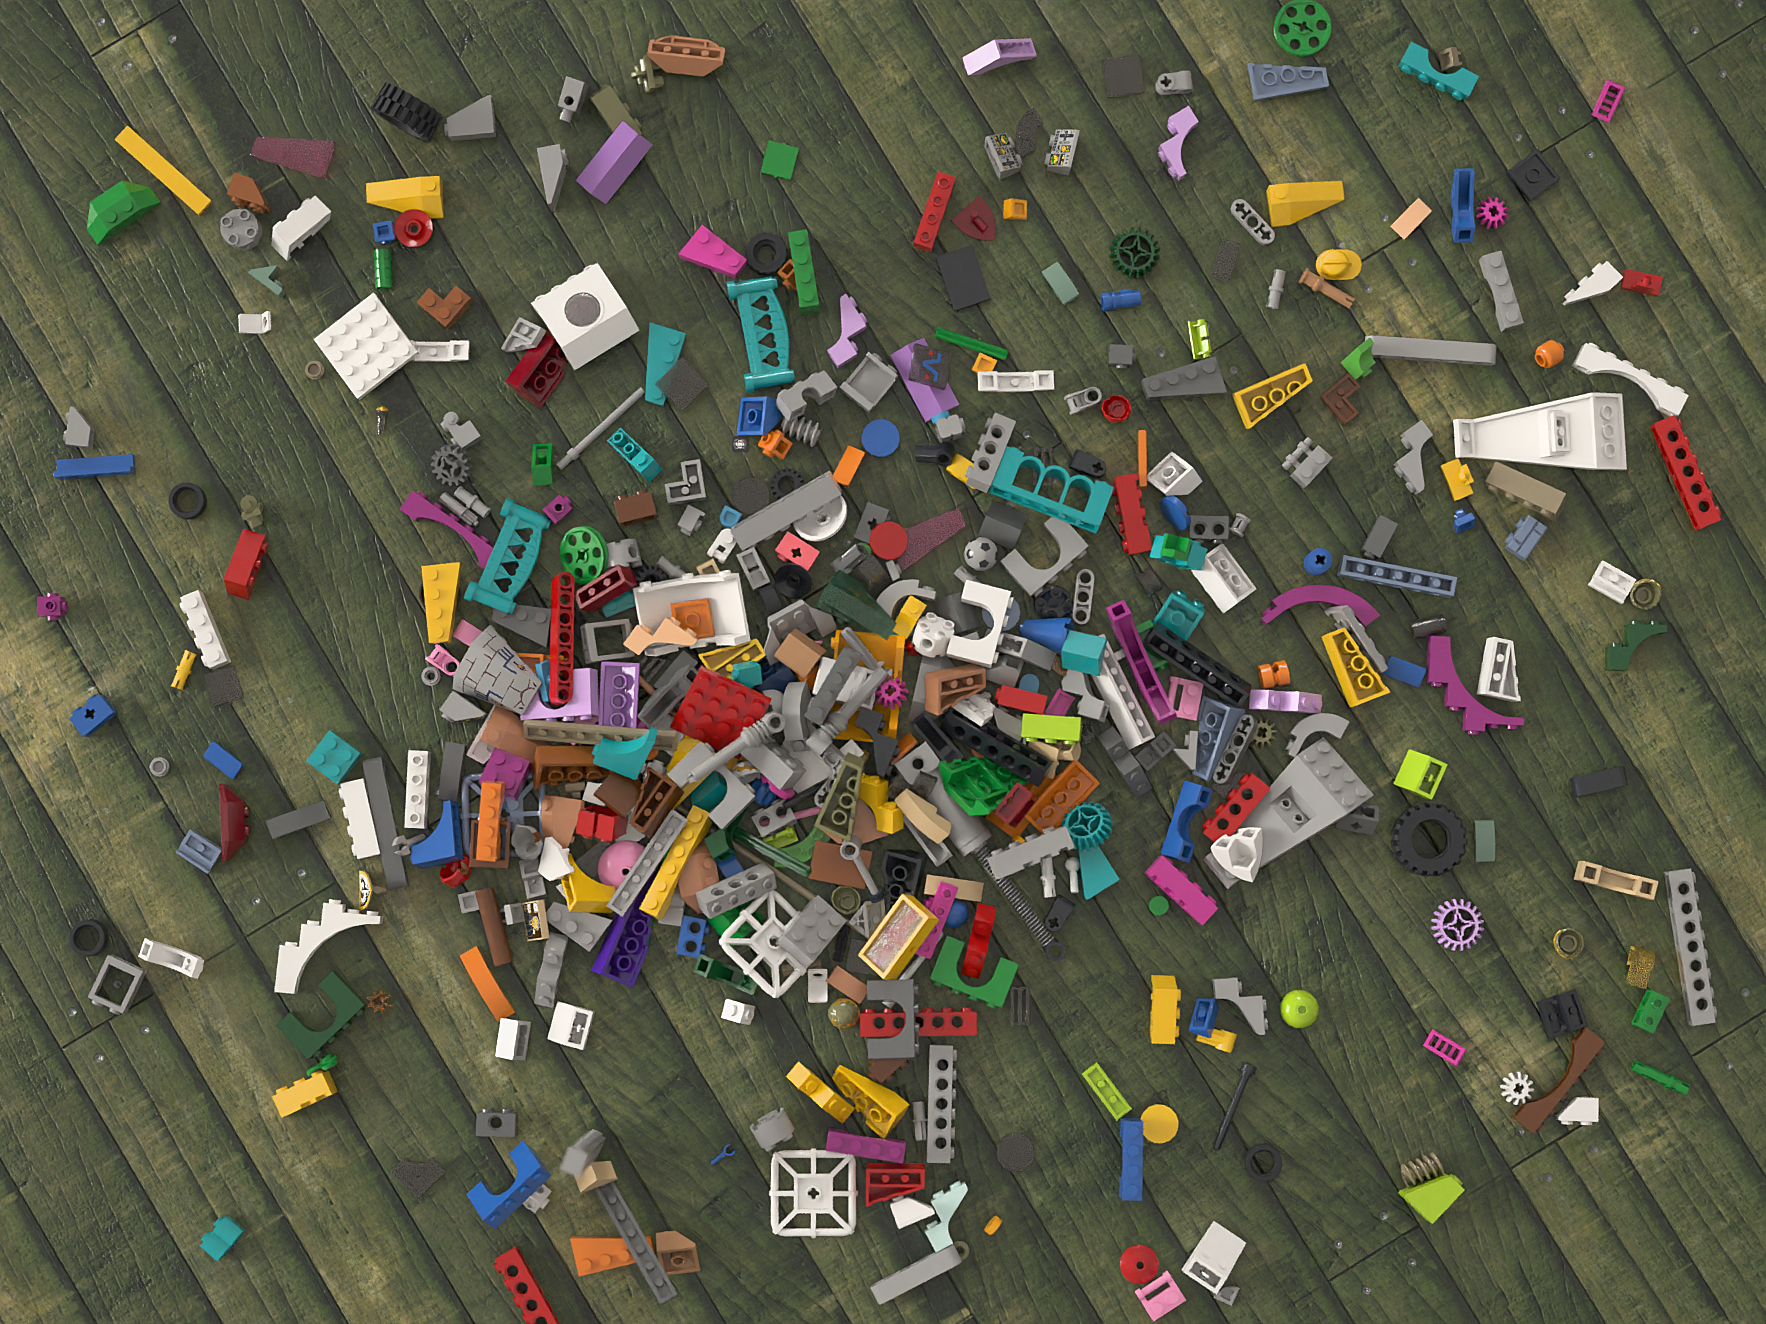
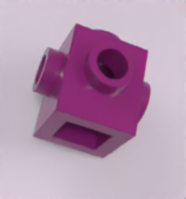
M47 593V596L37 597V616L47 617L49 621H57L59 617H65V612L68 611V603L64 597L59 596V593Z

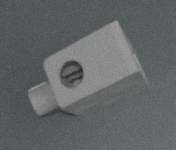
M566 76L558 106L563 108L560 116L561 120L571 123L573 113H580L590 85ZM570 99L574 100L572 105H569Z

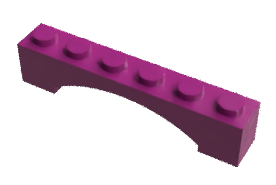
M412 491L400 507V510L416 522L420 519L431 520L457 531L474 549L479 560L477 565L485 569L493 547L489 545L491 541L482 535L480 538L473 534L475 530L467 524L463 527L458 523L460 519L452 513L446 515L442 512L444 510L442 506L436 502L432 505L427 501L429 497L421 491L418 493Z

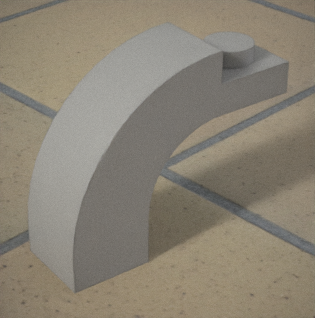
M909 579L896 582L880 594L874 605L871 617L877 621L893 624L897 607L907 600L910 595L914 598L937 602L938 594L934 591V588L923 586V589H921L922 583L919 580Z
M807 681L789 682L783 697L782 716L785 719L783 730L786 741L791 743L793 752L812 751L810 746L806 744L810 734L804 715L812 697Z
M1329 713L1315 714L1302 719L1289 732V735L1295 739H1290L1285 748L1288 750L1286 755L1295 758L1306 737L1313 732H1324L1336 739H1340L1349 721Z

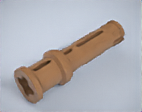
M1308 268L1304 270L1298 281L1300 284L1304 283L1311 287L1314 292L1320 291L1348 309L1355 300L1354 297L1325 282L1322 276H1317L1310 272Z

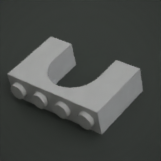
M1051 517L1043 525L1056 540L1060 548L1059 560L1053 567L1045 570L1035 569L1024 560L1016 549L1000 561V564L1029 597L1032 595L1037 597L1043 591V586L1047 582L1052 584L1058 578L1057 574L1061 570L1066 572L1073 565L1071 562L1076 557L1081 559L1087 553L1085 550L1088 548L1087 543L1069 523Z
M699 742L667 775L683 790L690 783L686 779L691 774L690 771L712 757V753L715 750L707 742L704 745ZM727 762L714 770L725 777L728 787L727 794L724 800L708 815L722 830L756 798L753 795L756 791L748 783L744 786L739 781L742 777L735 770L730 772L726 768Z

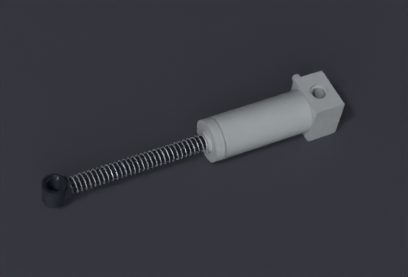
M924 742L894 764L898 775L888 781L889 785L894 787L903 780L909 787L913 788L920 798L937 808L936 814L952 823L948 837L963 857L968 853L977 854V857L980 858L979 860L982 861L981 863L984 864L983 866H986L988 872L991 873L990 875L993 876L992 878L995 879L987 860L992 855L987 850V847H985V844H987L986 840L992 836L991 832L978 815L969 816L944 790L939 769L940 760L929 745ZM916 759L923 762V768L920 770L915 769L912 765ZM1007 876L995 879L994 881H997V884L1000 885L999 887L1002 888L1001 890L1004 891L1005 896H1008V899L1011 900L1010 902L1013 903L1012 905L1015 906L1016 911H1019V914L1022 915L1021 917L1024 918L1023 920L1026 921L1027 926H1030V929L1033 930L1032 932L1035 933L1034 935L1037 936L1038 941H1041V944H1043L1041 948L1044 950L1047 958L1054 962L1062 960L1065 956L1064 946L1059 943L1056 937H1051V934L1048 933L1049 931L1046 930L1047 928L1044 927L1040 919L1037 918L1038 916L1035 915L1036 913L1026 903L1025 898L1015 888L1014 883ZM1054 946H1058L1061 951L1057 957H1052L1050 954V950Z

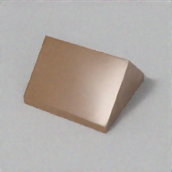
M795 628L788 634L774 654V657L805 679L827 651Z

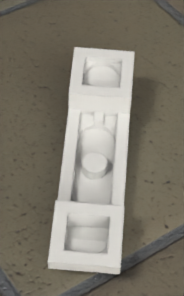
M410 340L419 352L410 361L455 362L469 360L470 341L415 342Z
M1053 370L997 373V371L978 372V391L1054 390Z

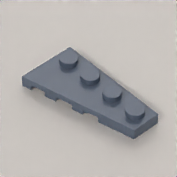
M1247 63L1254 101L1329 87L1326 68L1291 67L1290 65L1274 66L1272 64L1258 65Z

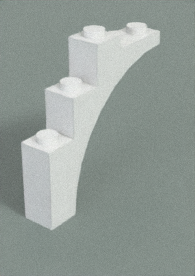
M329 899V903H323L321 925H319V921L308 920L307 924L301 925L299 946H297L296 942H286L285 945H280L275 992L297 993L300 978L306 964L314 952L326 940L338 932L354 926L382 924L383 916H378V912L375 911L359 914V910L348 909L345 912L346 905L341 904V900Z

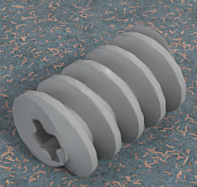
M797 417L789 422L784 418L780 429L783 427L782 433L784 434L790 431L789 436L791 438L797 434L796 440L798 441L804 437L803 443L805 444L810 440V446L813 447L823 427L819 430V423L812 427V420L805 423V417H802L800 420Z

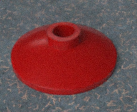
M410 209L400 214L394 227L398 240L409 247H419L425 244L433 232V225L429 216L417 209ZM413 227H418V231L415 233H413L411 229Z
M1133 1245L1122 1254L1120 1269L1124 1277L1135 1284L1147 1283L1157 1274L1159 1261L1151 1248L1145 1245ZM1138 1262H1143L1141 1269L1136 1267Z

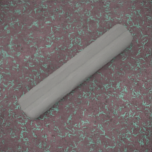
M846 627L841 632V635L854 651L862 655L861 660L868 669L874 671L878 667L876 665L877 660L850 627Z

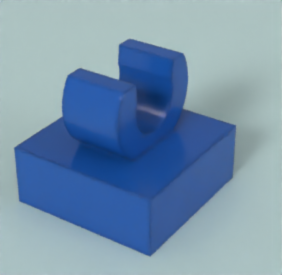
M1463 509L1455 511L1454 530L1457 534L1474 527L1475 518L1472 512L1465 515Z

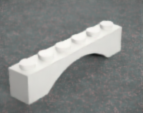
M1585 343L1581 347L1572 367L1588 375L1612 373L1634 381L1647 392L1656 409L1670 417L1673 415L1677 417L1689 396L1684 393L1685 391L1677 386L1673 388L1667 385L1668 382L1662 378L1656 379L1650 376L1648 371L1644 369L1638 370L1633 367L1632 363L1616 359V355L1599 350V347L1593 343Z

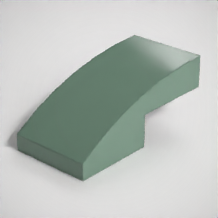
M1058 262L1042 271V275L1053 288L1054 293L1063 305L1080 296Z
M1474 820L1475 861H1495L1494 820Z

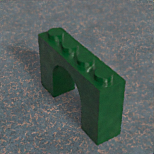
M332 971L319 984L321 989L336 1005L337 1016L330 1028L325 1031L313 1030L294 1011L286 1015L276 1025L307 1059L312 1057L316 1059L323 1052L321 1048L326 1044H332L338 1038L336 1034L340 1030L344 1032L352 1024L350 1020L354 1017H360L366 1011L364 1007L367 1003L336 971Z

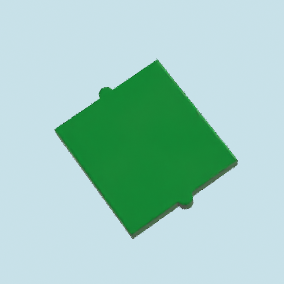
M769 140L761 173L774 176V178L779 177L791 180L799 148L786 145L785 142L778 143Z

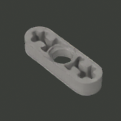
M1235 200L1231 206L1232 215L1259 244L1264 246L1271 244L1275 234L1270 226L1245 200ZM1236 205H1243L1244 208L1242 210L1245 214H1247L1248 211L1250 212V214H1248L1244 220L1242 219L1244 214L1241 211H1235L1237 208ZM1254 217L1257 219L1258 225L1250 227L1247 224V220ZM1262 225L1263 228L1261 229V231L1265 234L1268 232L1270 234L1268 237L1270 240H1263L1261 238L1262 233L1258 231V233L1256 234L1254 231L1258 230L1259 227Z

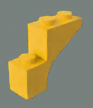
M863 773L859 797L873 810L876 818V830L893 834L903 829L904 813L895 802H888V780L881 779L879 776H868Z
M800 1062L786 1076L795 1086L841 1123H844L855 1109Z

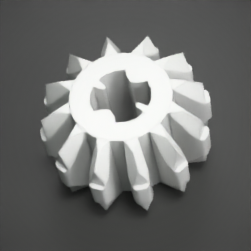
M1516 1072L1515 1076L1513 1073H1509L1510 1080L1504 1077L1503 1081L1506 1082V1085H1500V1088L1506 1089L1501 1095L1507 1096V1102L1513 1100L1514 1105H1518L1519 1100L1522 1104H1525L1524 1097L1532 1098L1528 1091L1534 1092V1089L1528 1086L1532 1085L1533 1081H1527L1528 1075L1526 1074L1521 1077V1072ZM1515 1084L1521 1086V1087L1518 1089L1519 1092H1516V1091L1513 1090V1089L1516 1088Z

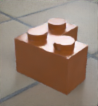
M457 286L451 290L444 300L428 288L417 301V304L448 331L473 303L472 299Z

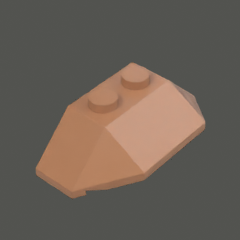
M672 35L657 40H650L647 56L665 72L693 76H705L723 65L725 48L718 46L708 39Z
M705 837L690 856L677 882L679 897L697 914L703 912L699 909L696 892L719 882L716 860L713 859L704 841Z

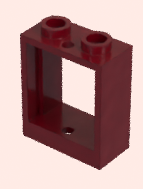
M1017 782L993 813L1008 825L1016 828L1039 798Z

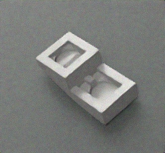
M538 857L533 860L524 859L519 861L528 901L547 897L543 876L538 872L540 864Z

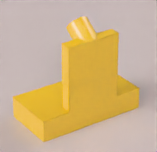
M1457 458L1439 466L1454 501L1473 494L1470 484L1474 480L1467 464L1462 466Z

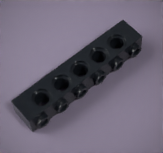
M1157 621L1146 635L1144 645L1237 708L1249 696L1252 688L1251 684Z
M953 707L946 713L940 730L947 735L952 736L1038 788L1046 779L1054 762L989 723L979 726Z

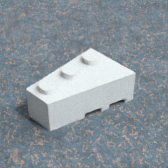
M316 196L306 199L297 211H291L287 219L283 222L279 221L274 225L271 246L288 261L291 258L290 253L297 246L301 248L304 245L302 241L310 235L316 234L330 220L331 211Z
M1497 637L1487 638L1477 695L1510 702L1521 701L1517 687L1518 677H1516L1515 671L1516 660L1513 641Z

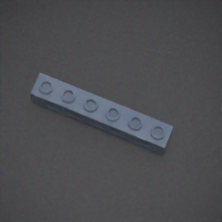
M1346 555L1340 557L1337 573L1339 577L1446 598L1454 596L1457 577Z

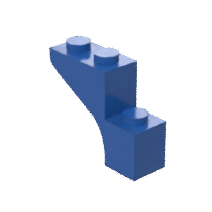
M1474 168L1454 169L1450 196L1453 210L1451 231L1454 243L1473 242Z

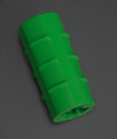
M390 249L374 250L376 289L379 290L393 288Z

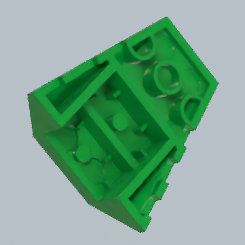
M986 756L983 759L972 757L969 761L954 759L951 763L939 761L944 790L969 816L990 814L999 806L1017 782L1023 786L1028 783L1027 780L998 765Z

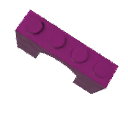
M829 1128L826 1151L903 1163L906 1140L886 1137V1139L871 1138L851 1134L847 1130Z

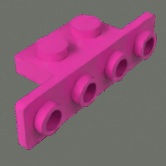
M940 881L935 895H929L923 901V905L939 921L915 954L928 959L932 957L958 891L957 886Z

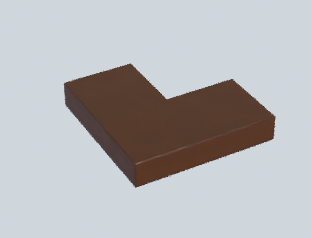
M1349 372L1320 396L1321 400L1344 426L1359 414V411L1347 398L1356 392L1361 385Z

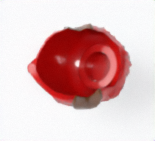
M463 855V860L446 863V867L441 868L440 871L442 883H446L454 888L465 882L472 871V867H469L470 859Z

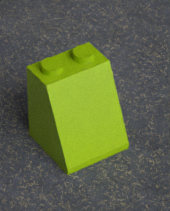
M1444 1173V1175L1439 1174L1438 1177H1432L1431 1180H1424V1183L1419 1182L1416 1186H1409V1189H1401L1398 1193L1425 1220L1433 1224L1462 1194L1464 1189L1461 1187L1463 1183L1455 1175Z

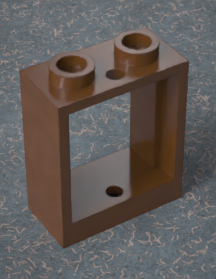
M477 817V820L471 821L469 867L511 868L513 822H508V818H500L499 826L506 827L505 860L494 862L476 860L479 817Z

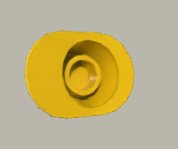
M1350 250L1324 251L1319 255L1316 262L1317 272L1328 280L1353 279L1358 276L1362 267L1360 257Z

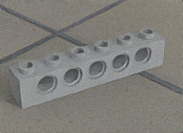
M930 1044L927 1163H950V1158L954 1159V1147H951V1139H955V1127H951V1119L955 1120V1108H952V1100L956 1099V1088H952V1080L956 1081V1069H953V1061L957 1060V1049H953V1045ZM941 1059L948 1061V1067L945 1070H940L937 1067V1063ZM939 1079L947 1080L948 1086L945 1089L937 1087ZM940 1098L947 1100V1106L944 1109L936 1106V1102ZM937 1119H946L947 1125L944 1128H938L936 1126ZM939 1137L946 1140V1145L942 1148L935 1145V1141Z

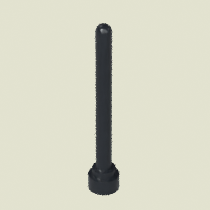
M1243 1062L1241 1065L1242 1076L1213 1144L1215 1151H1219L1248 1079L1252 1077V1074L1255 1075L1256 1066Z

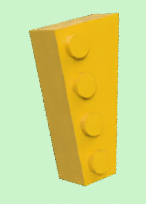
M1306 363L1232 393L1246 429H1250L1313 381Z
M460 562L421 566L430 644L450 643L452 641L455 610L463 566Z
M1345 627L1321 636L1349 708L1390 693Z

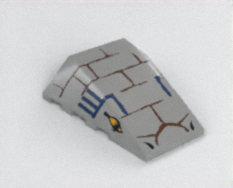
M489 625L472 642L456 669L453 679V690L524 715L543 682L527 664H524L519 658L520 656L509 647L507 641L495 631L496 629Z

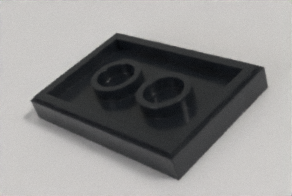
M972 245L936 257L954 312L991 299Z

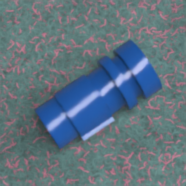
M1125 289L1119 290V293L1111 291L1110 294L1108 292L1101 293L1103 312L1110 311V309L1114 311L1117 308L1141 305L1139 290Z

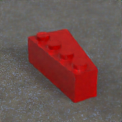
M1138 473L1115 477L1113 485H1110L1114 487L1112 497L1116 496L1117 501L1114 504L1115 513L1120 516L1121 522H1118L1120 534L1123 533L1125 541H1122L1123 551L1127 552L1128 556L1147 553L1152 550L1148 525L1144 521L1146 520L1145 508L1141 505L1142 492L1136 483V480H1139Z

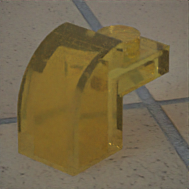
M1631 946L1627 965H1630L1626 984L1647 989L1650 972L1654 967V951Z

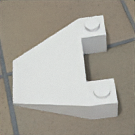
M814 697L811 698V700H810V702H809V704H808L807 710H808L809 706L811 705V703H812ZM806 718L811 737L817 730L815 726L818 724ZM785 738L782 746L790 751L789 755L791 757L799 759L804 764L803 768L807 770L793 789L799 794L827 781L833 771L812 751L793 752L790 741H786ZM852 739L840 749L845 756L848 752L862 759L867 756ZM830 753V761L836 763L837 756L834 753Z

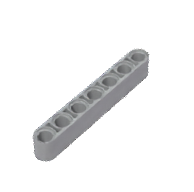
M1365 336V341L1371 338L1374 342L1372 346L1373 358L1473 365H1495L1496 362L1495 344Z

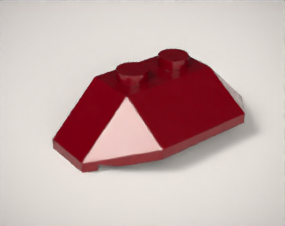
M219 784L222 861H230L246 844L248 837L251 836L250 825H247V817H250V808L247 806V802L227 784Z

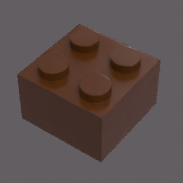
M647 490L638 491L635 496L631 497L628 495L618 496L617 500L613 501L621 527L659 518L654 496L651 492H647Z

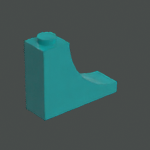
M651 727L645 735L631 741H613L602 738L600 744H595L592 754L595 755L593 763L636 780L655 742L658 729Z

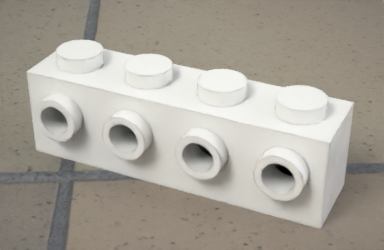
M196 590L180 597L182 601L180 607L184 614L187 613L189 618L187 621L188 627L196 635V638H194L195 644L203 652L201 658L204 665L214 670L231 663L203 592Z

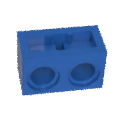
M683 916L676 954L699 958L700 954L704 955L706 943H703L704 935L708 936L710 927L706 919ZM693 922H698L701 926L698 933H693L690 930V925ZM689 941H694L697 944L695 952L687 950L686 945Z

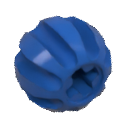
M761 777L754 780L750 785L756 791L753 794L756 797L753 801L760 805L767 806L777 797L770 790L769 783H763Z

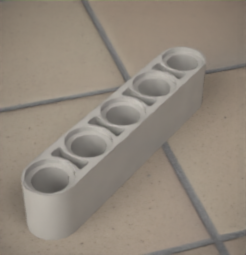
M951 1244L870 1286L880 1305L960 1264L962 1259L954 1244Z

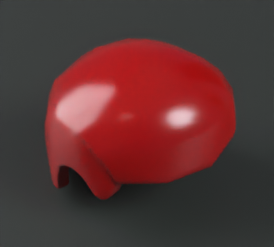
M1112 394L1109 398L1103 400L1102 412L1108 421L1121 423L1130 416L1131 404L1124 396Z

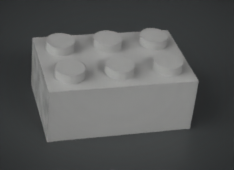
M770 734L768 738L765 737V740L760 739L759 747H747L740 752L780 790L793 788L807 771L803 768L804 764L799 759L791 757L789 755L790 751L786 747L778 745L775 742L776 738Z
M817 895L809 901L778 939L777 943L804 967H807L815 961L847 920Z

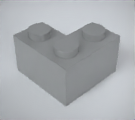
M700 459L681 462L684 481L665 484L669 506L707 500Z

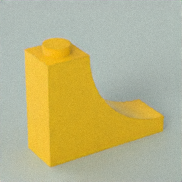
M569 853L568 862L571 864L570 866H573L574 872L565 875L561 879L569 912L612 913L613 910L606 905L616 892L615 886L604 885L589 878L579 869L572 854Z

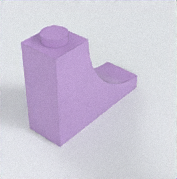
M1031 38L993 40L963 57L968 75H981L1005 64L1033 59L1037 55Z

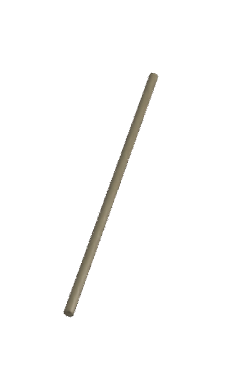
M681 804L675 808L676 811L687 818L690 810ZM711 825L708 832L711 833L718 829ZM733 840L735 851L756 865L764 862L774 872L777 879L811 901L816 897L815 894ZM840 914L844 919L847 920L844 924L850 926L851 929L860 934V932H858L852 925L848 923L850 921V918L846 915Z

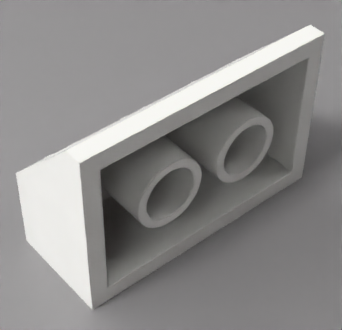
M1220 544L1206 554L1201 571L1191 570L1222 613H1225L1256 590V587L1224 544Z

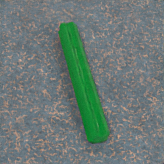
M940 327L937 328L935 337L1002 360H1006L1008 350Z

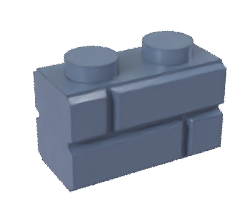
M1530 515L1525 518L1521 517L1515 525L1517 527L1515 533H1510L1504 541L1507 543L1504 548L1522 561L1528 558L1547 530L1545 525Z

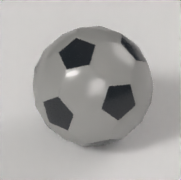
M978 537L967 544L964 557L970 568L976 571H985L995 565L998 558V550L992 540Z

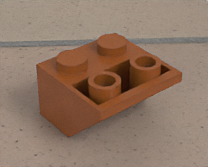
M234 173L227 192L231 201L243 209H246L248 206L256 213L264 215L266 212L271 214L272 210L260 186L252 178Z

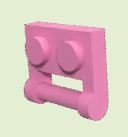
M1170 676L1168 699L1173 707L1178 684L1183 685L1178 711L1175 710L1177 717L1196 721L1203 684Z
M1168 1271L1162 1273L1163 1276L1146 1287L1135 1291L1153 1321L1186 1301ZM1166 1282L1169 1283L1170 1286L1147 1301L1146 1295Z

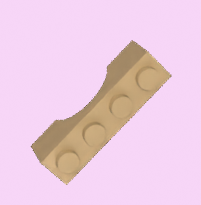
M1578 861L1574 880L1647 900H1654L1658 885L1656 880L1615 871L1586 861Z

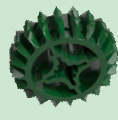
M1130 227V233L1123 229V236L1117 233L1116 237L1118 240L1113 239L1111 242L1115 246L1109 247V250L1114 252L1109 254V258H1115L1111 261V265L1118 264L1115 270L1119 271L1122 269V276L1128 272V278H1132L1133 273H1135V277L1138 279L1140 272L1144 277L1147 276L1146 270L1151 273L1153 271L1152 266L1156 267L1158 264L1155 260L1160 259V255L1155 254L1160 252V248L1154 247L1158 244V241H1151L1154 238L1153 234L1149 237L1146 236L1148 230H1145L1143 234L1140 233V227H1138L1137 232H1134V228ZM1134 239L1132 246L1120 247L1123 242ZM1140 240L1148 246L1150 253L1140 247ZM1135 245H1136V250H1137L1136 252H1137L1138 254H1137V256L1134 258V261H1133V253H1132V251H1133V249L1135 248ZM1119 253L1128 257L1129 265L1122 261ZM1149 259L1146 264L1135 267L1137 260Z

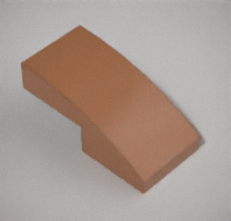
M837 965L826 979V982L859 1004L867 994L866 984Z

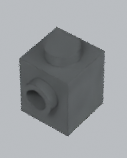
M1109 345L1108 366H1114L1117 370H1127V367H1131L1132 362L1136 361V351H1133V345Z

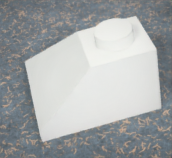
M1173 452L1168 454L1147 474V481L1166 496L1189 494L1202 482L1194 468Z
M896 1196L892 1198L893 1202L890 1203L899 1229L935 1214L933 1206L910 1196Z

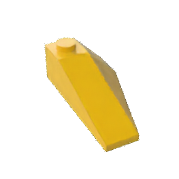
M440 176L366 183L367 203L402 213L410 209H417L426 213L430 219L444 218L443 181Z

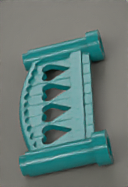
M769 276L734 282V280L726 281L729 300L737 299L751 370V373L744 374L746 392H755L754 389L788 384L795 381L794 371L788 368L790 352L788 327L782 307L774 293V289L778 288L776 277ZM766 296L768 299L766 304L769 305V310L762 311L752 305L760 297ZM764 315H770V323H772L773 327L767 330L755 324ZM768 333H772L775 336L773 341L776 343V347L769 348L759 344V342ZM771 352H777V360L780 364L778 367H773L762 361Z
M506 498L500 515L506 517V520L479 583L470 581L464 595V599L468 601L475 600L507 614H512L516 603L513 602V599L528 581L539 555L542 531L544 529L548 530L552 521L545 515L513 503L514 500ZM531 529L533 534L529 536V542H523L516 531ZM520 545L525 546L526 551L522 552L523 558L517 559L508 548ZM517 562L519 567L515 569L516 574L510 576L501 564ZM510 579L512 584L508 586L509 591L504 593L494 581Z

